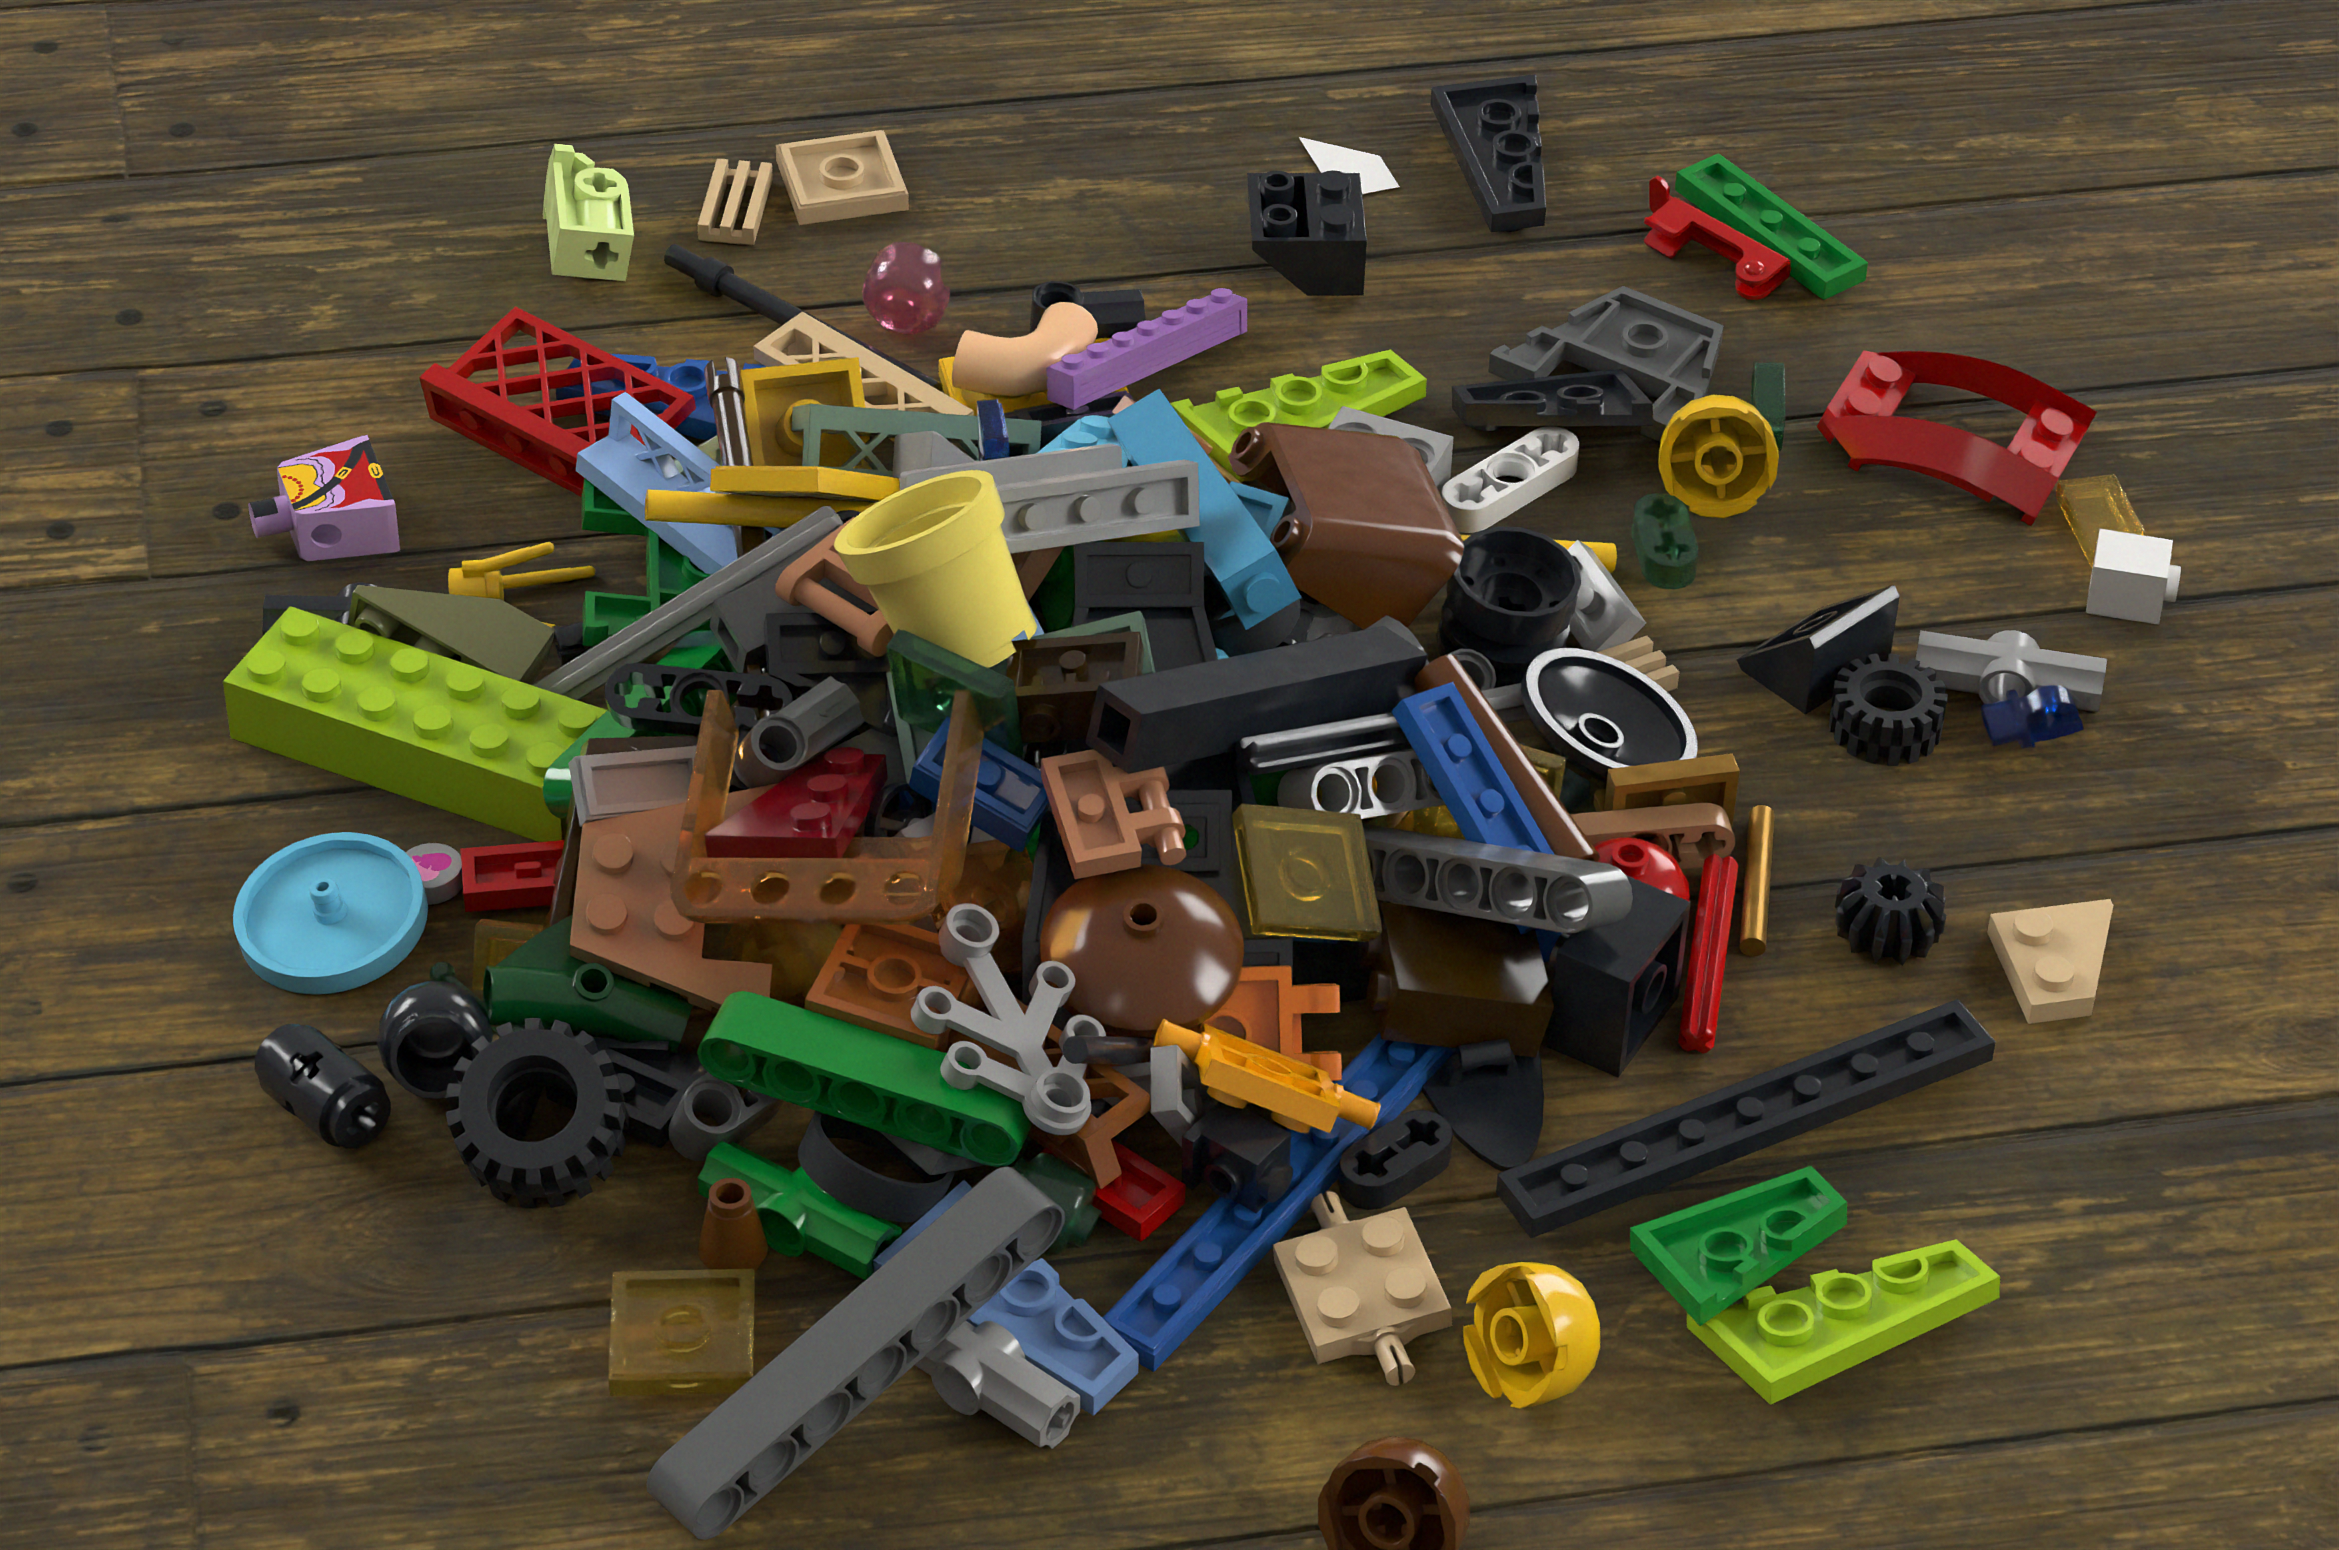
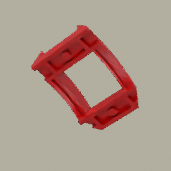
M1863 351L1827 406L1817 428L1830 444L1834 438L1838 440L1851 457L1848 467L1857 472L1862 464L1885 465L1919 472L1957 486L1990 503L1993 496H1996L2025 512L2021 521L2032 526L2098 411L2026 373L1989 360L1944 352ZM1913 383L1937 384L1971 391L1992 398L2027 414L2007 449L1986 438L1949 425L1893 415Z

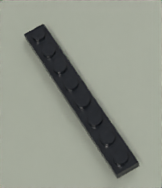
M1956 999L1498 1173L1496 1193L1529 1237L1534 1238L1992 1061L1996 1041L1966 1007Z

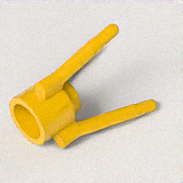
M545 542L483 560L462 561V568L449 569L448 588L449 594L501 599L504 601L503 589L591 578L595 575V568L592 566L569 567L504 576L501 575L500 571H495L553 553L554 545L551 542ZM544 623L551 628L556 626L555 624Z

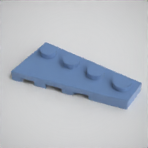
M963 1180L873 1260L874 1273L967 1194L972 1187ZM1043 1258L1033 1261L966 1320L975 1327L984 1321H993L1003 1326L1019 1342L1025 1354V1359L1080 1395V1408L1093 1416L1138 1374L1139 1354L1084 1299L1074 1300L1059 1285V1274Z

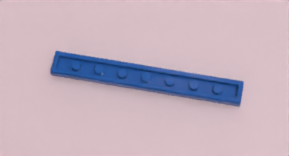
M1379 1033L1342 1071V1080L1332 1081L1334 1084L1342 1085L1345 1091L1381 1104L1377 1120L1372 1129L1368 1130L1363 1126L1340 1117L1336 1118L1330 1133L1312 1126L1309 1133H1300L1286 1128L1285 1130L1291 1133L1290 1165L1293 1168V1176L1284 1195L1276 1202H1268L1257 1213L1232 1199L1219 1197L1102 1317L1139 1354V1364L1154 1372L1273 1248V1244L1277 1243L1311 1208L1312 1200L1321 1193L1323 1195L1339 1178L1340 1159L1343 1152L1354 1143L1394 1120L1422 1091V1086L1456 1051V1048L1382 1040Z

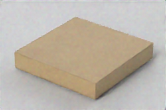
M884 130L776 145V162L799 225L909 210L908 192Z

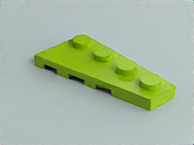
M1390 349L1324 365L1321 368L1320 376L1306 378L1294 376L1291 373L1271 378L1270 388L1243 394L1239 387L1217 391L1214 402L1193 406L1189 399L1170 404L1185 425L1213 447L1209 455L1239 482L1245 480L1233 471L1228 455L1232 451L1236 438L1244 429L1255 427L1262 422L1328 429L1342 406L1384 417L1425 398L1427 379Z
M1955 1239L1874 1259L1872 1261V1271L1857 1275L1839 1273L1837 1269L1810 1275L1809 1287L1776 1294L1771 1285L1753 1289L1743 1296V1303L1727 1307L1701 1326L1687 1313V1328L1771 1405L2000 1298V1276Z

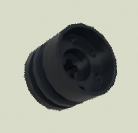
M1498 526L1475 532L1463 541L1462 559L1458 568L1447 582V597L1442 606L1441 620L1436 633L1440 656L1448 655L1459 649H1471L1485 656L1495 669L1496 682L1494 688L1521 683L1529 665L1538 655L1549 650L1566 648V641L1570 633L1569 623L1575 612L1581 586L1579 565L1565 547L1549 536L1529 529Z

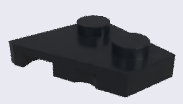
M870 611L866 613L872 615L876 611ZM818 613L766 614L764 632L767 676L782 681L787 685L791 694L797 697H801L832 676L836 681L846 683L860 701L859 708L865 720L862 725L890 737H898L886 674L900 670L897 639L884 655L876 657L858 646L857 637Z

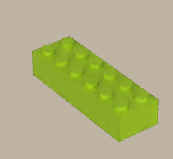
M291 606L223 680L230 737L232 739L538 842L565 840L568 824H565L566 818H557L550 813L545 804L543 781L546 771L564 751L607 711L597 706Z

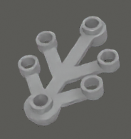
M964 903L954 906L948 912L938 933L941 952L952 964L966 968L992 1016L957 1001L952 993L942 987L929 986L920 991L911 1009V1019L920 1030L926 1033L941 1034L950 1027L1016 1059L1022 1072L987 1058L985 1052L972 1042L959 1041L950 1046L941 1063L940 1071L942 1077L948 1084L957 1089L968 1090L981 1083L1022 1102L1024 1112L1029 1120L1038 1128L1048 1133L1069 1135L1079 1131L1085 1125L1091 1113L1090 1090L1082 1078L1088 1064H1072L1062 1055L1057 1067H1053L1042 1048L1058 1007L1066 1003L1075 986L1073 972L1066 965L1057 961L1041 963L1029 983V992L1032 998L1024 1015L990 954L999 935V926L996 919L986 909L975 904ZM1045 981H1051L1055 983L1059 988H1054L1048 985ZM927 1006L938 1009L942 1014L932 1012ZM1076 1015L1067 1022L1060 1035L1059 1046L1063 1052V1044L1071 1036H1106V1032L1101 1023L1093 1017ZM956 1061L964 1062L972 1069L963 1068Z

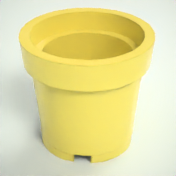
M966 470L953 472L922 481L896 492L852 519L840 531L834 542V547L856 583L867 586L906 654L917 680L922 683H931L928 672L942 671L948 682L986 670L1016 652L1011 640L1023 630L1028 640H1030L1037 629V624L1025 599L1000 525L1005 516L1004 508L994 478L986 471Z

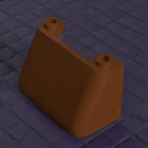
M1262 422L1255 427L1244 429L1236 438L1232 451L1228 455L1233 471L1246 481H1253L1255 479L1278 494L1289 498L1297 508L1292 515L1283 517L1276 524L1270 536V542L1278 552L1296 588L1363 630L1386 615L1400 621L1407 628L1458 568L1464 550L1463 540L1419 451L1398 436Z

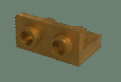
M1733 753L1608 769L1606 789L1595 791L1594 806L1596 811L1600 812L1713 803L1726 811L1732 827L1740 770ZM1640 833L1631 838L1643 839L1656 837V835Z

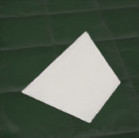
M1299 137L1321 173L1331 170L1344 173H1360L1362 195L1400 187L1379 155Z

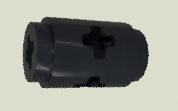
M286 1024L269 1034L259 1046L255 1057L254 1070L263 1091L288 1112L297 1116L305 1126L327 1144L335 1147L343 1146L346 1149H357L371 1142L385 1127L391 1112V1101L382 1080L356 1059L343 1052L340 1046L317 1028L309 1025Z

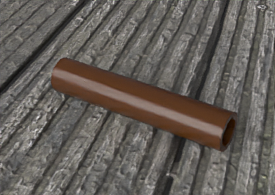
M1448 654L1427 664L1414 678V687L1421 693L1450 682L1455 684L1554 855L1598 862L1600 859L1598 852L1457 657L1453 654Z

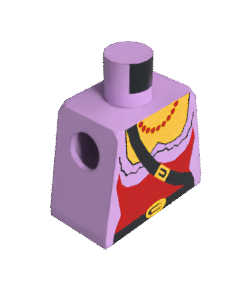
M368 435L281 462L277 467L280 496L249 502L248 504L256 538L290 531L299 557L306 561L400 551L395 502Z

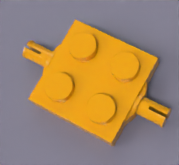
M1163 1019L1157 1030L1153 1043L1154 1047L1178 1045L1185 1055L1191 1059L1192 1064L1197 1065L1201 1083L1209 1086L1207 1093L1226 1105L1243 1109L1247 1102H1251L1271 1110V1118L1275 1122L1300 1133H1309L1311 1126L1330 1133L1337 1117L1363 1126L1368 1130L1372 1129L1377 1120L1381 1106L1379 1102H1373L1345 1091L1342 1085L1334 1084L1330 1079L1329 1073L1206 1024H1203L1200 1032L1196 1033Z

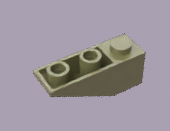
M357 585L353 591L348 624L355 628L532 685L548 662L555 629L501 599Z

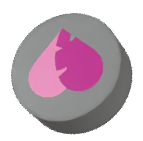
M426 843L415 846L405 852L418 868L428 905L445 902L460 892L463 887L461 856L454 848L440 843Z

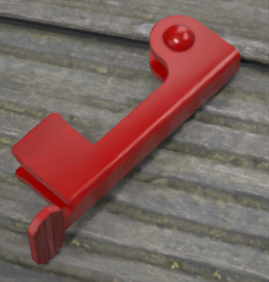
M1655 176L1649 180V208L1653 214L1645 217L1644 224L1653 229L1644 239V243L1648 247L1671 259L1675 257L1683 246L1693 239L1737 264L1735 270L1737 277L1735 289L1741 297L1749 300L1765 298L1789 277L1791 272L1790 259L1679 198L1670 196V186L1662 177Z

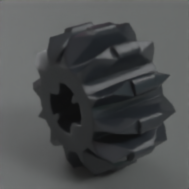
M1879 856L1873 867L1855 864L1852 874L1849 875V878L1842 879L1841 887L1837 890L1835 908L1837 909L1835 920L1837 936L1848 939L1851 953L1865 951L1872 953L1875 964L1882 957H1892L1902 966L1909 955L1926 958L1929 949L1934 943L1939 942V937L1944 932L1947 917L1944 913L1946 902L1944 886L1931 881L1930 869L1915 871L1909 869L1906 858L1898 865H1889Z

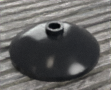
M1558 648L1538 655L1523 675L1521 695L1533 726L1546 743L1564 760L1588 775L1607 781L1608 769L1696 758L1698 752L1697 736L1684 710L1656 682L1617 659L1589 650Z

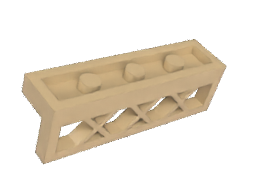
M804 312L799 313L753 346L754 360L766 367L859 357L866 408L974 416L972 409ZM788 347L789 356L781 351ZM952 443L965 454H967L959 443Z

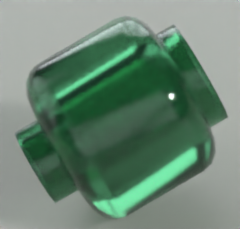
M1040 1153L1030 1162L1021 1157L1013 1169L1056 1202L1064 1211L1065 1221L1062 1230L1054 1243L1043 1254L1051 1257L1057 1256L1066 1249L1070 1242L1082 1248L1095 1229L1103 1212L1092 1206L1097 1189L1095 1181L1089 1175L1050 1153Z

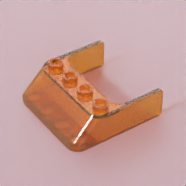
M955 690L932 835L918 838L853 837L842 858H707L704 835L724 822L725 807L739 737L738 727L723 691H707L670 885L671 900L679 915L688 921L697 923L904 925L915 923L927 917L958 886L963 874L984 738V730L970 690Z

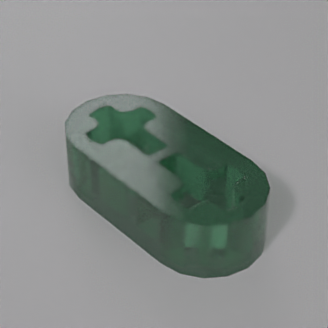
M1754 361L1750 404L1770 424L1778 451H1781L1785 427L1784 363Z
M1654 493L1638 499L1634 505L1632 538L1643 576L1649 583L1662 589L1675 590L1688 586L1696 578L1699 547L1687 507L1677 497L1668 494ZM1658 522H1661L1664 528H1660ZM1666 554H1670L1672 560H1669Z

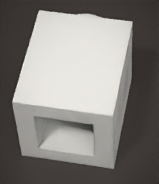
M2100 529L2091 572L2086 613L2159 625L2163 601H2176L2181 566L2170 565L2173 540Z

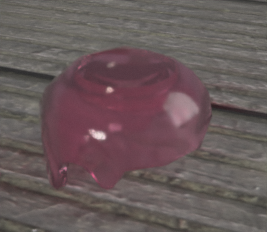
M893 242L879 250L869 267L862 287L863 301L869 314L885 330L896 334L917 335L936 327L945 314L951 291L950 287L945 286L941 280V259L935 253L916 243Z

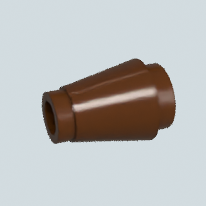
M724 1178L715 1182L709 1190V1199L699 1240L698 1254L701 1261L715 1277L727 1281L743 1280L752 1276L759 1269L767 1255L768 1242L750 1186L738 1178Z

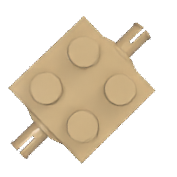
M1330 1191L1326 1192V1204L1321 1193L1311 1202L1312 1211L1318 1219L1321 1230L1273 1244L1274 1263L1317 1364L1349 1355L1375 1354L1383 1368L1387 1383L1395 1386L1399 1385L1398 1371L1403 1384L1407 1383L1415 1375V1368L1408 1358L1404 1345L1419 1335L1452 1326L1451 1306L1406 1207L1360 1220L1349 1221L1340 1204L1338 1194Z

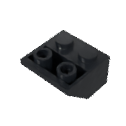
M1335 170L1323 173H1287L1284 171L1247 173L1252 250L1307 296H1364L1367 237L1360 173H1344Z

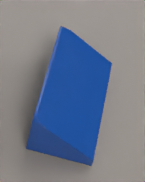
M948 716L913 765L909 781L910 788L1018 852H1022L1050 806L1040 770Z

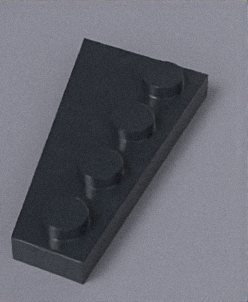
M1536 74L1431 88L1430 105L1490 232H1514L1522 228L1545 226L1546 198L1543 165L1541 164L1542 145L1538 124L1539 105L1536 98Z

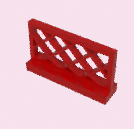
M516 306L448 369L434 363L419 377L430 419L582 497L584 477L576 471L577 453L609 435L610 422L595 424L594 412L610 410L612 399L626 392L641 404L661 401L669 405L663 413L656 416L675 429L696 409L693 395ZM519 330L537 340V345L504 350L503 346ZM572 356L581 361V367L553 372H548L547 360ZM539 362L540 374L509 379L506 377V367ZM498 369L497 381L475 384L467 380L474 372ZM617 379L626 384V390L592 395V382ZM583 384V397L551 402L550 389ZM542 391L543 403L520 407L510 402L508 396ZM587 414L588 426L563 429L553 424L554 418ZM631 424L630 434L645 445L638 429Z

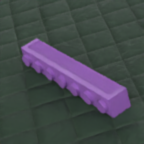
M1214 289L1211 291V295L1202 299L1189 300L1184 307L1177 310L1164 311L1159 318L1152 321H1142L1132 330L1117 332L1107 341L1090 344L1086 350L1080 353L1063 356L1061 361L1046 368L1048 377L1047 400L1075 410L1080 406L1247 332V298L1233 294L1229 289Z

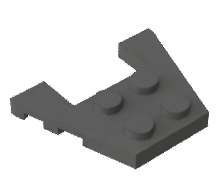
M1622 286L1569 312L1568 322L1554 329L1540 326L1526 333L1525 343L1512 350L1505 344L1494 349L1489 356L1488 372L1506 380L1547 377L1563 360L1584 367L1589 372L1622 369L1646 396L1658 397L1653 404V426H1641L1640 434L1660 442L1661 436L1674 413L1690 401L1706 397L1722 344L1724 325Z

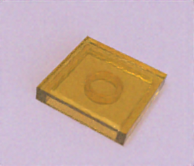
M1241 804L1232 814V821L1252 934L1368 942L1369 940H1375L1382 933L1361 814Z
M754 1269L613 1272L608 1376L610 1396L735 1393L754 1377Z

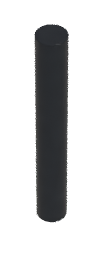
M1071 1036L1063 1044V1055L1072 1064L1131 1065L1151 1062V1048H1154L1155 1038Z

